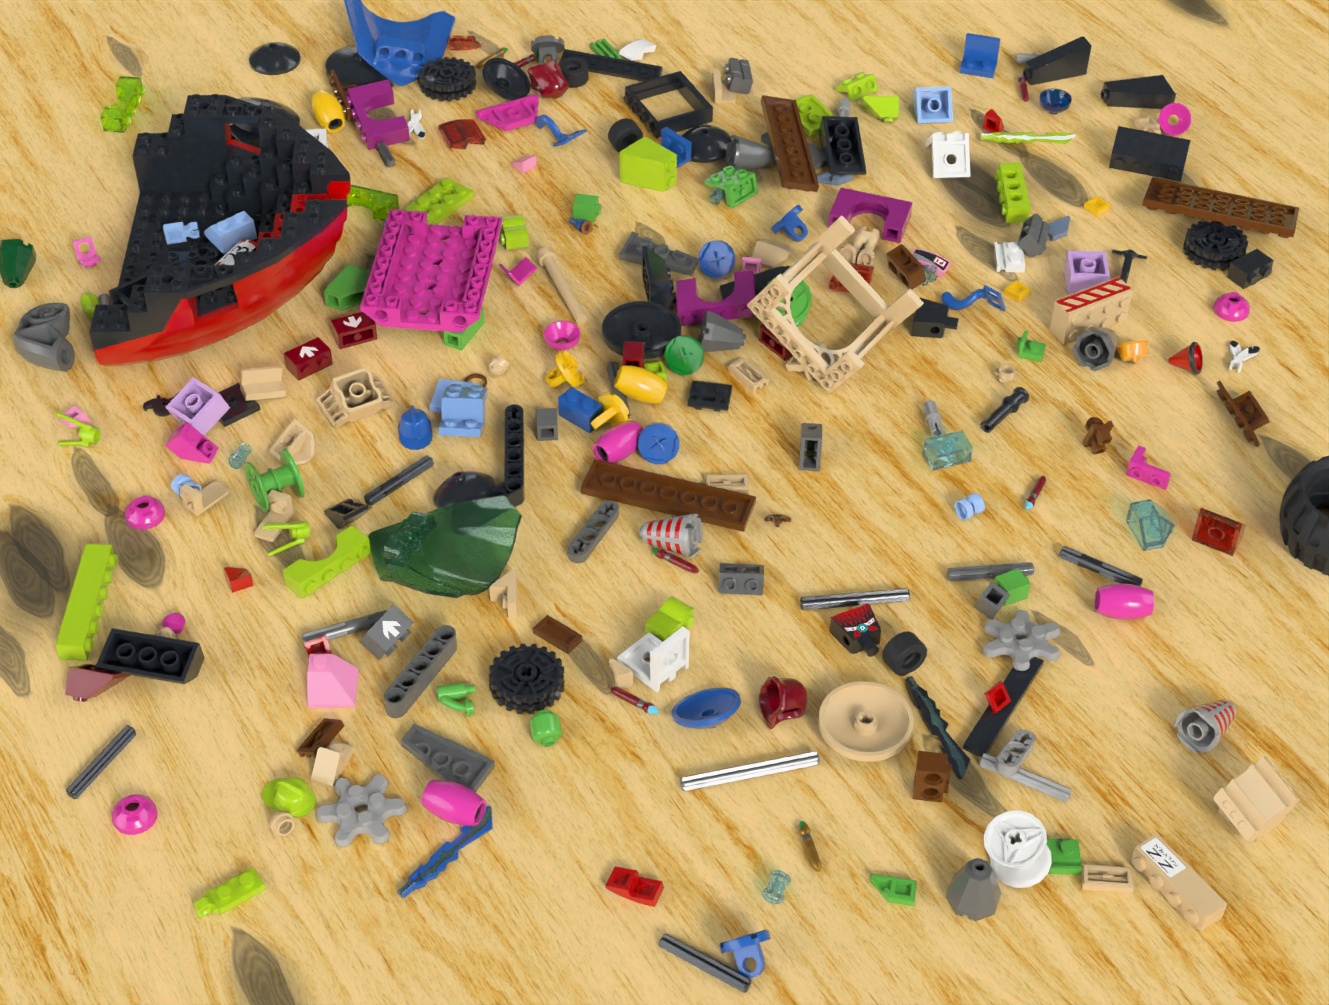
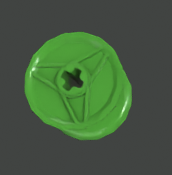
M804 280L794 288L790 298L791 315L797 327L806 319L812 302L810 288ZM776 308L783 316H785V312L782 309Z
M285 448L280 452L282 466L276 469L269 468L266 473L259 475L255 466L249 462L245 463V472L249 486L263 512L269 510L267 494L271 490L282 492L283 488L290 486L298 498H304L305 491L301 475L293 457Z

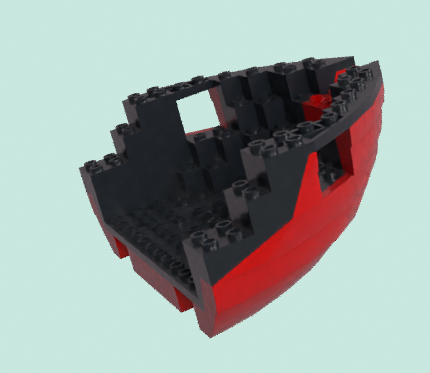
M188 95L184 114H172L168 133H138L132 157L140 194L118 286L147 273L148 276L146 285H133L129 304H103L95 306L89 333L98 364L106 367L155 362L184 355L215 344L264 320L297 296L323 270L325 264L332 258L336 249V243L342 236L344 222L347 220V194H350L351 178L350 173L336 155L297 123L264 107L228 95ZM259 123L258 130L261 149L232 140L230 124ZM245 211L254 220L257 239L253 241L257 242L258 245L251 252H236L234 265H215L225 254L204 235V231L220 221ZM183 222V225L187 226L191 222H197L198 229L196 230H199L200 237H186V242L167 244L163 225ZM176 260H179L181 264L177 266H165Z

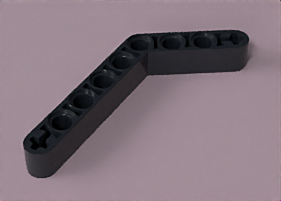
M513 404L505 408L504 482L496 485L494 490L484 499L472 505L453 510L454 532L458 535H467L524 502V412L520 405Z

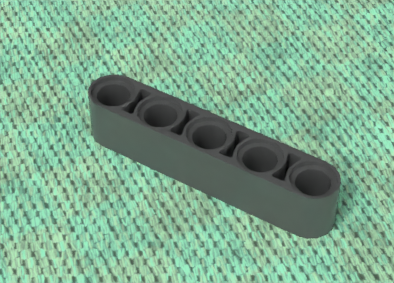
M443 625L439 627L386 690L384 701L386 713L389 717H403L456 652V630L452 626Z

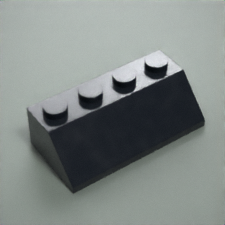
M1118 126L1109 168L1181 182L1191 140Z
M112 628L95 667L104 671L186 684L197 678L205 657L200 644L196 642Z

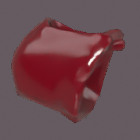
M555 60L530 67L527 70L530 75L531 88L539 91L542 99L560 98L569 89V84L561 71L560 64Z
M768 677L759 692V706L768 728L773 729L781 721L800 718L804 715L807 705V690L804 685L792 678Z

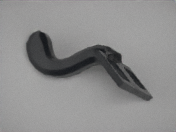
M1113 249L1112 252L1122 254L1125 257L1120 278L1126 284L1132 259L1135 257L1147 259V256L1139 255L1129 249L1125 251Z

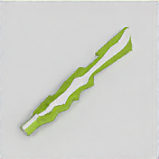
M992 132L989 134L981 133L980 140L1018 144L1020 142L1031 144L1033 141L1066 144L1076 134L1046 133V135H1035L1032 132Z

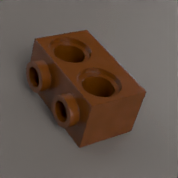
M903 244L886 253L890 270L908 289L913 290L926 281L924 266Z
M918 751L913 787L914 800L942 803L943 793H948L952 764H947L948 754Z

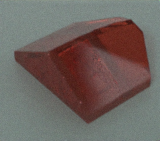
M450 35V50L460 51L481 48V44L475 40V36Z

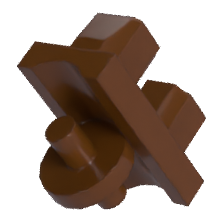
M1091 417L1087 420L1085 427L1088 433L1082 443L1084 447L1090 446L1093 454H1100L1106 451L1105 444L1110 443L1112 440L1110 434L1114 426L1112 420L1106 424L1097 417Z

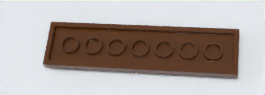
M762 95L761 105L782 187L806 192H817L819 183L796 100Z
M594 459L581 485V494L674 516L698 514L696 518H700L701 522L742 532L745 531L756 504V496Z

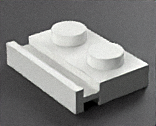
M994 242L993 248L997 272H1000V270H1005V272H1025L1023 250L1017 245L1018 242H1003V244Z

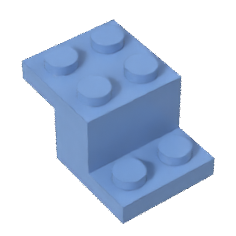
M451 384L450 387L447 386L442 396V422L439 426V435L481 437L485 427V401L488 397V388H483L481 385L462 387L460 384Z

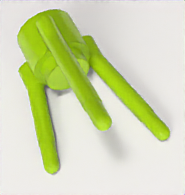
M59 412L56 413V416L78 425L76 428L80 429L79 438L82 439V441H59L57 443L59 446L89 447L90 443L97 444L101 437L100 428L84 424Z
M308 521L267 523L262 526L263 530L289 529L291 538L296 539L267 554L269 557L295 545L304 544L305 538H310Z

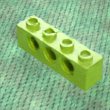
M999 163L998 170H995V181H998L997 192H1000L999 203L1002 204V215H1005L1006 223H1023L1024 220L1029 218L1031 207L1021 163Z

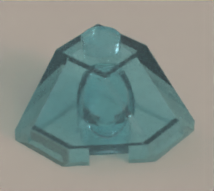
M1151 499L1130 503L1126 522L1142 550L1163 548L1170 533L1175 528V524L1168 512Z

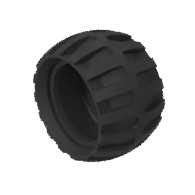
M1325 456L1318 461L1313 460L1308 463L1292 479L1281 502L1279 520L1281 535L1284 544L1289 548L1290 554L1295 559H1299L1304 563L1305 567L1311 570L1315 569L1329 576V516L1316 509L1329 508V456Z

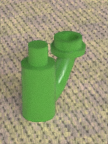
M465 682L437 686L438 700L444 706L464 712L467 717L474 714L473 701L465 699L468 694H475L474 684L465 686ZM464 699L465 703H460L455 700Z

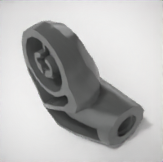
M65 303L43 304L31 309L20 319L12 339L15 350L26 361L38 367L67 372L72 368L75 353L73 346L65 338L70 329L69 306Z

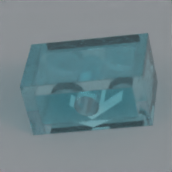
M963 430L924 439L922 455L932 471L971 462L973 446Z

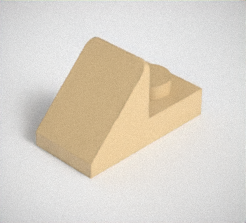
M512 569L490 586V600L503 601V609H508V618H517V569Z
M331 741L327 748L319 747L311 782L333 789L354 753L353 746Z

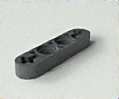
M607 500L601 503L568 547V558L571 562L582 563L586 561L618 519L619 505L615 501ZM597 522L605 524L602 527L594 526V524ZM586 536H592L594 539L591 541H586L583 538Z

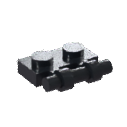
M692 381L688 407H695V410H702V408L714 409V412H720V410L728 411L732 385Z

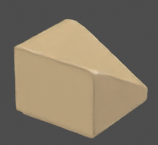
M613 658L609 659V676L614 687L621 689L632 687V670Z

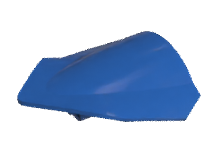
M344 0L358 54L396 85L405 86L418 80L420 68H423L424 64H428L430 60L436 61V58L443 59L456 20L454 16L445 11H440L420 20L396 22L377 16L360 0Z

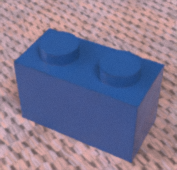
M570 387L558 397V413L560 417L591 433L595 429L590 423L603 413V404Z

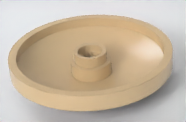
M860 681L839 686L825 697L819 710L818 725L823 739L835 752L856 761L876 762L895 756L907 746L913 732L914 717L909 704L898 692L879 683Z

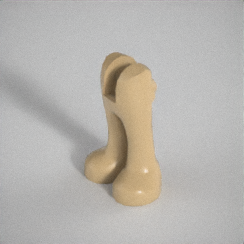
M863 226L856 234L853 244H846L841 248L840 254L851 266H854L856 260L857 266L860 269H866L873 265L875 261L873 250L880 236V231L876 228L872 232H868V227ZM865 246V248L861 250V252L859 253L861 247Z

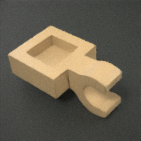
M1152 116L1136 119L1135 126L1139 130L1161 134L1160 124Z

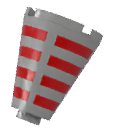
M687 514L645 522L644 526L640 528V538L643 539L645 544L695 558L700 551V548H696L697 543H702V522L700 518H696L698 514Z
M1220 699L1185 709L1179 713L1175 720V727L1178 726L1179 730L1176 734L1181 743L1192 752L1199 753L1201 751L1204 752L1203 754L1208 753L1217 746L1236 717V708L1229 700Z

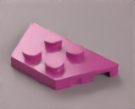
M534 94L476 111V118L503 131L528 126L535 123L538 117L539 95Z

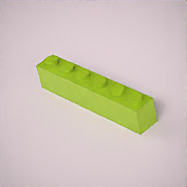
M85 545L55 644L60 660L87 661L89 652H92L94 649L93 638L95 634H98L99 617L103 616L104 600L108 599L109 583L113 582V568L117 567L118 556L114 554L112 545Z

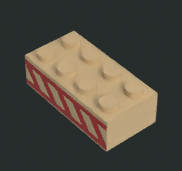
M1117 277L1055 300L1049 331L1062 344L1076 340L1080 333L1092 328H1108L1126 321L1133 290L1121 278Z

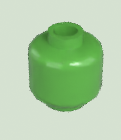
M551 710L536 712L529 722L534 742L542 744L543 747L555 745L556 741L562 736L560 718L557 714L552 713Z

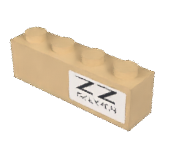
M1155 834L1134 848L1131 862L1135 869L1141 872L1150 881L1151 885L1159 890L1167 898L1168 902L1185 916L1187 922L1193 925L1199 932L1223 917L1227 903L1158 834Z

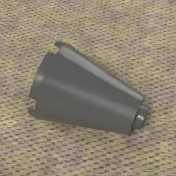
M737 135L730 137L733 140L732 143L728 142L725 159L729 166L750 170L772 167L776 163L772 148Z

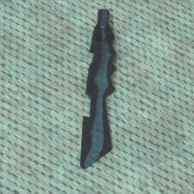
M913 676L907 677L905 682L911 691L910 695L916 708H920L923 719L931 734L938 736L944 747L941 748V751L944 754H948L947 761L949 764H952V769L959 779H963L971 759L946 732L948 723L940 717V710L936 708L935 701L928 697L927 691L917 684Z

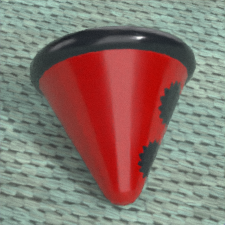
M1192 342L1189 346L1171 356L1168 362L1171 365L1199 375L1203 367L1201 347L1197 342Z

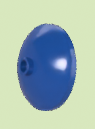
M722 687L702 690L680 700L672 709V717L675 723L686 728L712 729L725 722L737 711L741 704V698L739 693L731 688Z

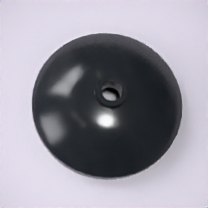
M282 42L263 44L257 47L249 56L251 68L264 75L288 73L294 70L301 61L300 52L292 45Z
M492 58L482 68L485 83L496 95L507 100H517L529 94L531 89L529 78L513 62L502 58Z
M712 125L697 126L682 135V137L692 142L690 161L698 163H710L724 158L728 142L732 143L728 132Z
M475 471L456 472L435 490L432 499L434 505L440 509L466 507L487 497L494 490L495 482L493 477L486 473Z

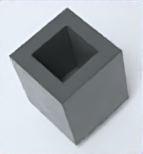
M557 408L536 409L537 441L558 440Z
M991 581L974 608L988 618L994 619L1010 594Z

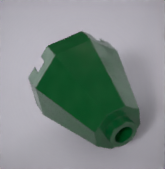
M7 239L0 242V275L4 285L9 288H18L25 283L36 262L37 255L32 244L28 243L27 246L23 244L21 239Z

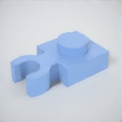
M183 222L163 225L167 244L186 242V237H200L199 230H196L198 229L197 222H191L187 226H184Z

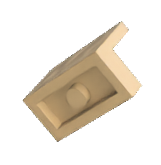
M713 69L712 86L715 104L735 103V92H730L726 80H721L720 69Z
M279 365L242 369L240 390L245 400L285 397L286 389L281 381L282 367Z

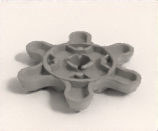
M1019 610L1015 613L1010 623H1001L990 619L984 625L985 633L994 636L996 640L985 644L983 654L992 658L999 655H1008L1012 657V665L1016 670H1027L1030 667L1029 661L1033 657H1042L1049 661H1056L1060 658L1059 649L1047 642L1049 639L1060 635L1059 627L1055 623L1035 625L1030 622V616L1027 611Z
M383 775L374 776L365 787L360 785L352 786L349 780L340 778L334 785V791L340 799L334 804L320 806L316 812V819L321 823L335 822L340 826L334 837V842L339 847L349 846L355 836L359 834H367L375 843L383 844L390 838L389 830L384 826L385 820L391 816L405 814L408 807L401 798L388 799L384 797L383 793L389 784ZM365 805L367 807V810L361 813L355 811L359 807H364Z

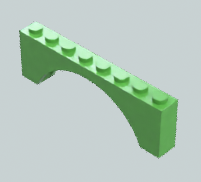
M348 264L324 290L326 306L344 311L361 305L371 271ZM482 307L480 318L461 333L443 331L444 344L462 351L485 323L484 308Z

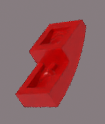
M617 866L614 867L605 885L606 889L621 897L652 907L656 906L664 889L662 881L639 877L637 870Z

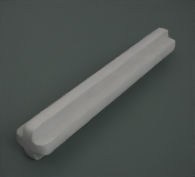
M984 753L980 760V766L999 774L995 770L997 758ZM1019 768L1012 776H1004L1063 802H1067L1071 796L1072 790L1022 768Z

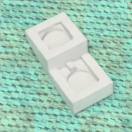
M640 39L625 46L620 50L619 54L631 61L641 60L644 53L655 52L656 45L645 39Z

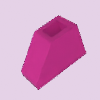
M188 422L174 430L165 444L180 459L208 464L211 463L218 450L214 443Z

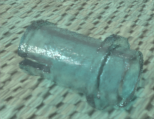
M716 188L709 197L710 202L718 205L726 196L725 190Z
M241 443L236 452L230 455L229 464L231 467L239 469L245 465V459L252 451L250 445Z

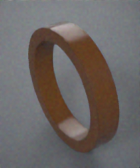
M471 374L464 380V382H468L470 379L480 378L484 381L483 388L487 387V379L482 374Z

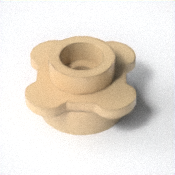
M1003 364L995 370V374L998 375L999 381L1002 383L1018 379L1014 366L1010 364Z

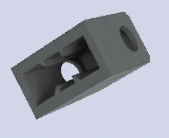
M802 423L799 470L820 471L822 424ZM807 451H813L814 455L807 456Z

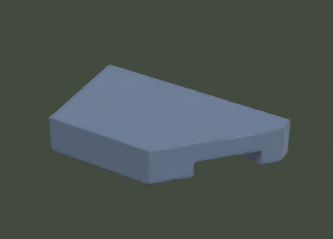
M830 171L818 175L817 180L818 183L839 186L853 180L854 175L830 174Z
M1069 215L1048 224L1050 226L1048 235L1052 242L1067 236L1070 222Z

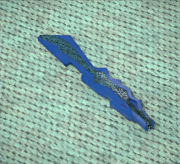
M491 806L486 807L483 818L477 826H463L460 829L463 833L453 842H445L424 866L421 864L408 878L406 884L398 890L400 897L405 898L415 889L425 887L428 881L436 879L441 871L446 870L448 863L458 859V850L492 830Z

